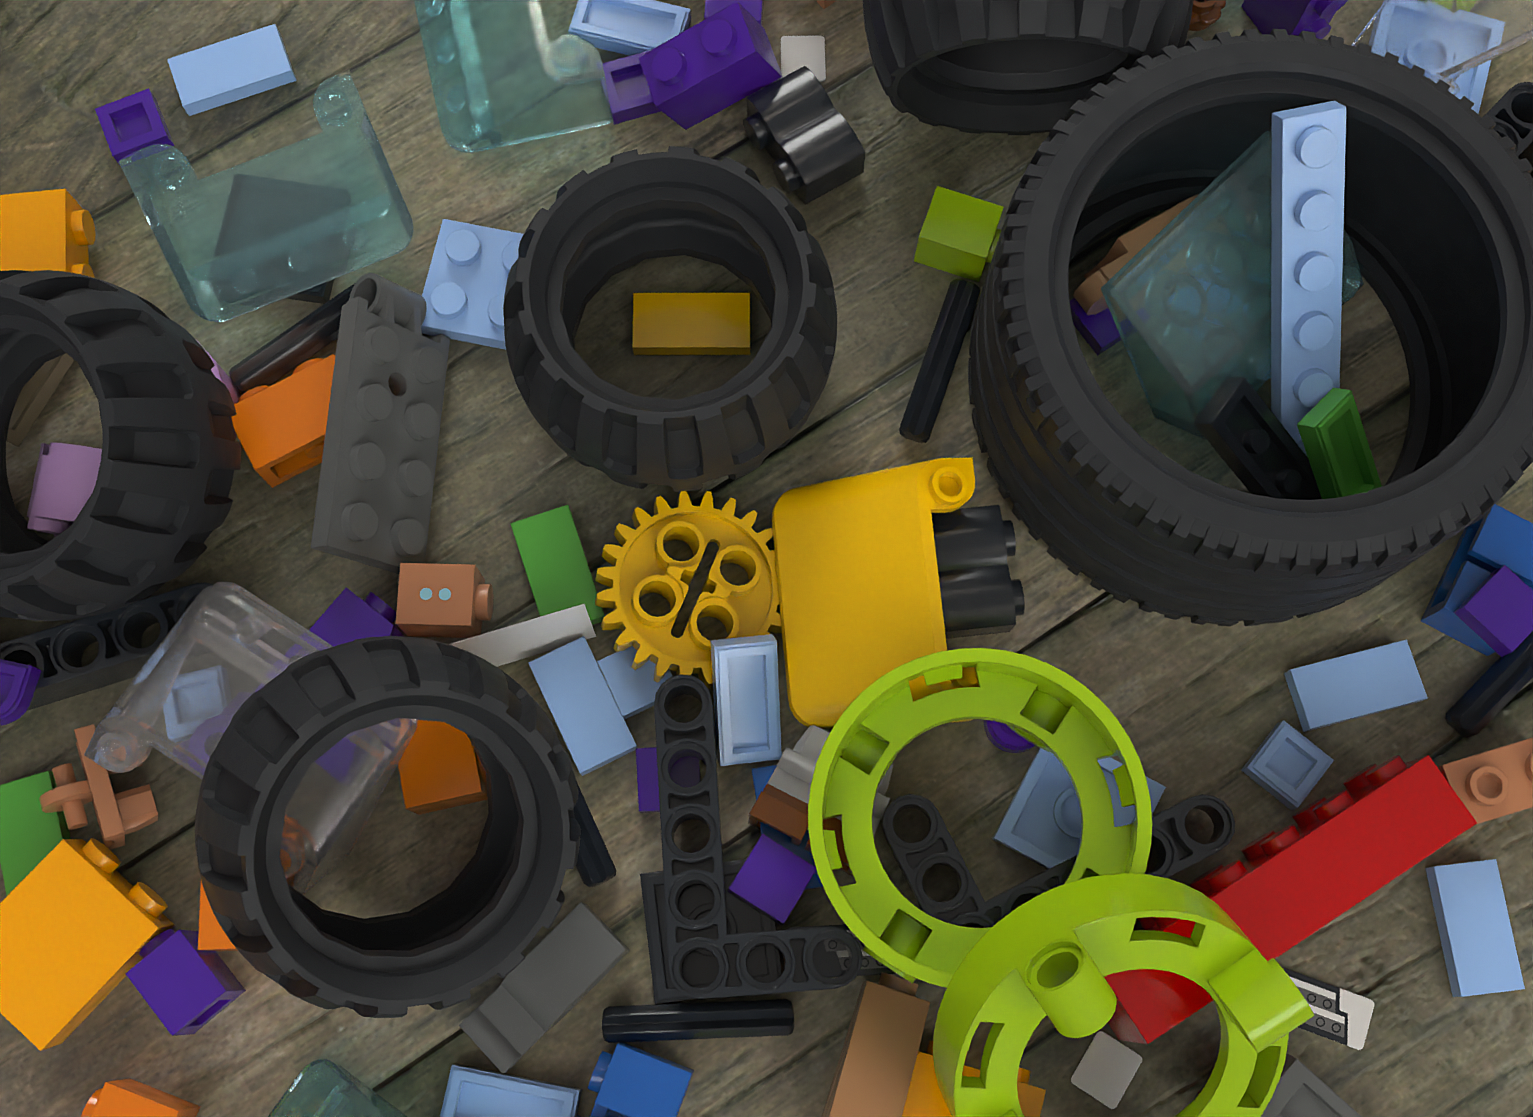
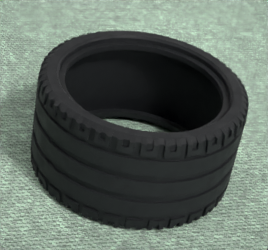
M1257 29L1244 30L1240 36L1231 37L1227 31L1216 33L1212 40L1205 42L1201 37L1188 39L1184 47L1178 49L1174 44L1161 48L1157 57L1153 59L1149 55H1145L1137 59L1131 68L1126 70L1122 67L1112 73L1106 85L1098 83L1082 101L1078 100L1069 109L1064 120L1060 119L1052 128L1024 172L1006 212L972 323L969 355L971 358L968 361L969 402L975 405V408L972 410V420L978 435V444L981 453L988 452L987 468L990 475L994 476L998 483L999 492L1003 499L1010 497L1014 504L1012 512L1019 521L1022 520L1029 528L1028 533L1036 541L1042 538L1049 546L1047 552L1055 560L1059 558L1069 566L1067 569L1076 576L1080 572L1092 579L1089 585L1099 591L1104 589L1113 594V598L1125 603L1130 599L1139 603L1138 609L1164 614L1165 618L1173 620L1187 616L1191 617V623L1204 625L1211 623L1218 624V626H1233L1243 620L1245 626H1257L1266 623L1284 622L1293 619L1295 615L1297 618L1330 609L1371 590L1462 531L1498 502L1533 463V178L1530 175L1533 167L1526 158L1520 160L1513 152L1516 146L1508 136L1501 138L1493 129L1496 123L1488 115L1481 118L1471 109L1474 103L1465 96L1459 99L1450 93L1448 89L1451 86L1443 80L1439 79L1435 83L1423 76L1426 70L1415 64L1410 69L1398 63L1399 57L1387 52L1383 57L1371 52L1372 46L1360 42L1356 47L1344 44V38L1330 35L1328 40L1318 39L1315 36V32L1301 31L1299 36L1287 35L1286 29H1272L1270 34L1259 35ZM1336 101L1346 106L1343 257L1373 288L1397 330L1405 354L1409 375L1410 410L1408 427L1403 448L1385 486L1355 495L1318 500L1277 499L1249 494L1217 484L1167 458L1145 441L1121 417L1106 398L1092 375L1079 346L1071 316L1068 293V268L1076 256L1112 229L1133 219L1170 209L1197 194H1203L1211 206H1227L1271 216L1272 113Z

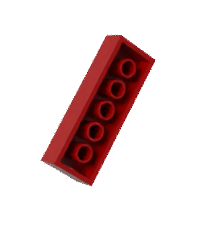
M1396 755L1378 766L1374 763L1343 782L1345 790L1328 799L1322 797L1294 814L1292 818L1297 823V827L1292 824L1277 833L1272 830L1262 835L1241 850L1247 860L1241 862L1239 859L1225 867L1220 864L1189 884L1190 887L1203 893L1218 904L1267 961L1272 958L1276 959L1477 824L1474 817L1429 755L1406 763L1400 755ZM1137 918L1142 926L1141 930L1175 933L1187 938L1191 937L1195 925L1194 921L1177 918ZM1136 969L1104 976L1117 999L1115 1012L1108 1021V1024L1118 1040L1149 1044L1213 1001L1211 995L1203 987L1182 975L1169 971Z

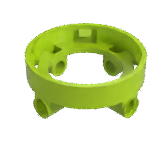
M961 648L941 651L917 658L895 668L866 688L846 708L835 723L822 747L815 766L808 803V831L818 876L838 915L851 932L865 945L862 950L912 984L917 978L929 984L947 988L955 971L981 937L992 928L957 926L943 922L921 911L910 903L894 886L883 869L877 854L873 836L872 816L879 784L897 754L909 742L927 730L952 721L965 719L991 720L1007 724L1008 727L1027 741L1055 755L1068 773L1075 788L1082 824L1078 855L1073 869L1064 884L1106 874H1145L1151 848L1152 811L1147 779L1140 758L1124 728L1108 707L1085 685L1046 662L1011 651L989 648ZM962 667L975 668L979 687L944 690L913 702L909 681L924 676L925 683L929 686L947 680L963 678ZM1114 756H1119L1123 764L1112 770L1118 786L1122 807L1135 805L1136 820L1133 823L1114 827V813L1110 791L1105 775L1097 761ZM842 816V836L845 853L856 881L855 884L841 887L838 885L832 871L842 868L837 850L835 831L823 830V820Z
M1133 873L1099 875L1055 887L1027 901L997 922L969 951L955 971L938 1010L933 1038L934 1070L939 1089L952 1117H1025L1018 1099V1070L1024 1049L1042 1019L1047 1015L1058 1032L1069 1038H1081L1091 1035L1108 1023L1117 1005L1116 995L1104 976L1127 970L1157 969L1182 975L1203 987L1211 995L1216 1005L1221 1025L1219 1054L1210 1078L1200 1094L1174 1117H1261L1281 1077L1286 1060L1289 1032L1314 1017V1013L1297 986L1274 958L1267 961L1230 916L1203 893L1183 883L1159 876ZM1167 917L1195 922L1190 938L1163 931H1133L1137 918ZM979 1023H994L984 1046L980 1077L963 1076L962 1072L966 1054L969 1051L971 1040Z

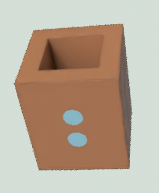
M400 563L395 624L407 636L471 638L481 635L482 620L490 621L492 618L493 587L492 584H485V579L476 565Z

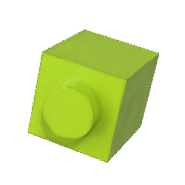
M937 186L918 238L914 262L979 282L985 263H991L1001 233V229L997 227L1004 207Z

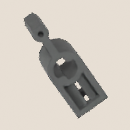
M580 902L459 1026L495 1066L505 1074L547 1031L571 1011L630 950L587 904Z

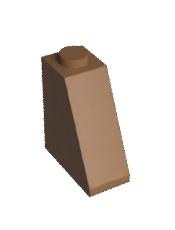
M881 972L878 984L863 981L821 1117H902L930 1006L929 1001L915 997L918 984H912L908 980Z

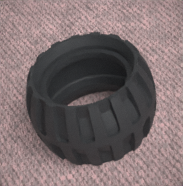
M863 0L865 32L871 59L886 96H889L892 105L901 113L908 112L918 117V120L925 124L959 129V132L981 134L982 132L1005 133L1008 135H1030L1031 133L1051 132L1060 119L1064 120L1069 109L1078 100L1082 101L1098 83L1106 85L1112 73L1122 67L1126 70L1131 68L1137 59L1145 55H1149L1153 59L1157 57L1161 48L1174 44L1177 49L1184 47L1193 8V0Z
M669 146L668 152L638 154L637 149L619 153L611 157L609 164L589 174L582 170L562 185L557 192L554 204L549 210L541 208L536 213L520 240L518 248L519 258L512 265L508 273L503 304L504 336L509 365L519 392L533 417L554 442L580 464L586 467H594L604 472L615 482L639 489H644L648 484L672 486L674 492L701 490L703 483L727 475L730 479L735 480L755 470L771 452L785 447L806 423L825 388L835 354L837 305L832 276L823 250L818 241L808 233L802 214L779 189L772 186L767 190L761 185L758 176L752 169L727 157H724L721 162L709 157L700 156L695 148ZM681 255L722 265L753 289L771 320L772 328L753 362L720 388L679 400L634 396L598 378L575 351V336L586 304L611 276L645 259Z
M53 270L0 271L1 617L35 621L72 620L111 612L142 600L159 590L167 581L184 573L207 549L204 542L214 529L220 527L225 522L233 502L228 497L232 486L234 470H240L241 445L235 442L232 416L237 415L226 385L216 378L211 371L215 365L210 356L185 328L170 320L154 304L124 288L93 277ZM67 353L78 362L98 399L103 438L102 454L93 493L73 524L48 542L39 537L34 530L27 529L28 522L14 505L7 477L6 441L12 412L24 385L45 362Z
M401 636L355 639L348 643L315 651L288 665L282 673L273 678L260 690L254 692L232 717L229 726L215 750L211 753L199 790L195 819V848L202 885L218 923L232 944L257 971L278 983L289 994L323 1009L333 1010L347 1007L353 1009L359 1015L369 1018H399L407 1015L408 1007L426 1004L435 1010H442L470 999L471 994L469 990L487 981L495 974H498L501 978L508 975L526 958L522 951L532 941L540 928L543 926L549 929L556 919L565 901L561 886L566 869H574L579 853L581 828L574 815V807L579 794L577 782L569 756L558 739L553 723L532 696L498 667L466 650L430 639ZM396 718L445 722L465 732L486 771L489 814L475 855L446 890L408 912L363 919L321 909L287 883L280 860L285 811L312 763L349 733Z

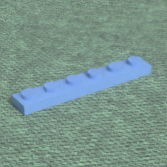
M1336 101L1272 113L1271 411L1306 456L1297 423L1333 388L1340 389L1346 106Z

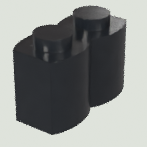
M806 66L746 97L747 117L743 119L746 134L757 150L765 148L775 160L772 163L774 174L780 186L787 194L795 192L804 204H808L864 173L865 150L846 119L834 108L819 80Z
M999 505L961 508L947 513H931L946 639L1010 632L1016 625V616L1024 615L1025 610L1020 579L1011 580L1007 564V557L1015 556L1016 538L1012 521L1002 520Z

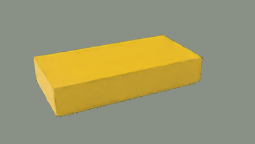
M633 293L632 348L634 355H750V293Z

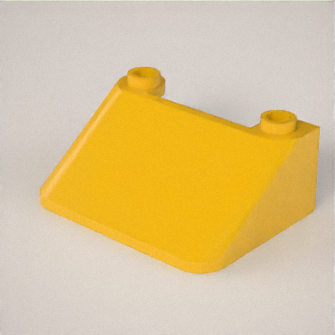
M973 457L938 458L796 487L783 493L775 503L772 510V530L788 703L792 714L801 724L807 727L815 725L821 729H832L846 708L880 677L917 658L947 651L931 513L955 511L971 498L975 489ZM962 667L963 678L947 680L929 686L926 685L924 676L909 681L913 702L944 690L979 687L975 668ZM965 719V720L952 721V722H966V721H971V720H973V719Z

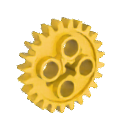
M681 491L676 508L671 509L661 495L657 496L654 502L653 517L640 507L634 509L632 520L636 530L620 523L616 526L614 536L623 547L605 544L601 557L613 566L597 568L595 581L611 588L596 594L595 606L613 608V611L603 618L601 623L602 630L620 628L622 633L615 641L613 649L619 652L633 646L637 652L631 667L636 670L648 660L655 663L654 681L657 683L665 676L668 670L676 671V675L691 676V674L698 673L700 680L710 689L713 684L711 642L701 635L696 623L702 617L710 616L720 620L726 627L727 637L725 639L770 634L769 632L782 633L780 614L776 612L780 611L775 552L774 550L769 551L767 547L773 537V530L768 528L756 533L752 529L758 514L755 510L746 514L741 520L735 517L736 499L730 498L722 510L714 508L713 497L710 491H706L700 506H692L687 492ZM675 539L684 541L692 549L694 557L687 561L673 560L664 551L663 544ZM715 542L719 549L703 584L702 593L692 610L683 635L680 638H675L671 634V629L688 592V586L692 582L708 543ZM728 563L740 565L747 572L749 582L740 586L730 584L721 575L720 566ZM648 593L660 594L669 602L671 612L665 616H651L642 609L639 598Z

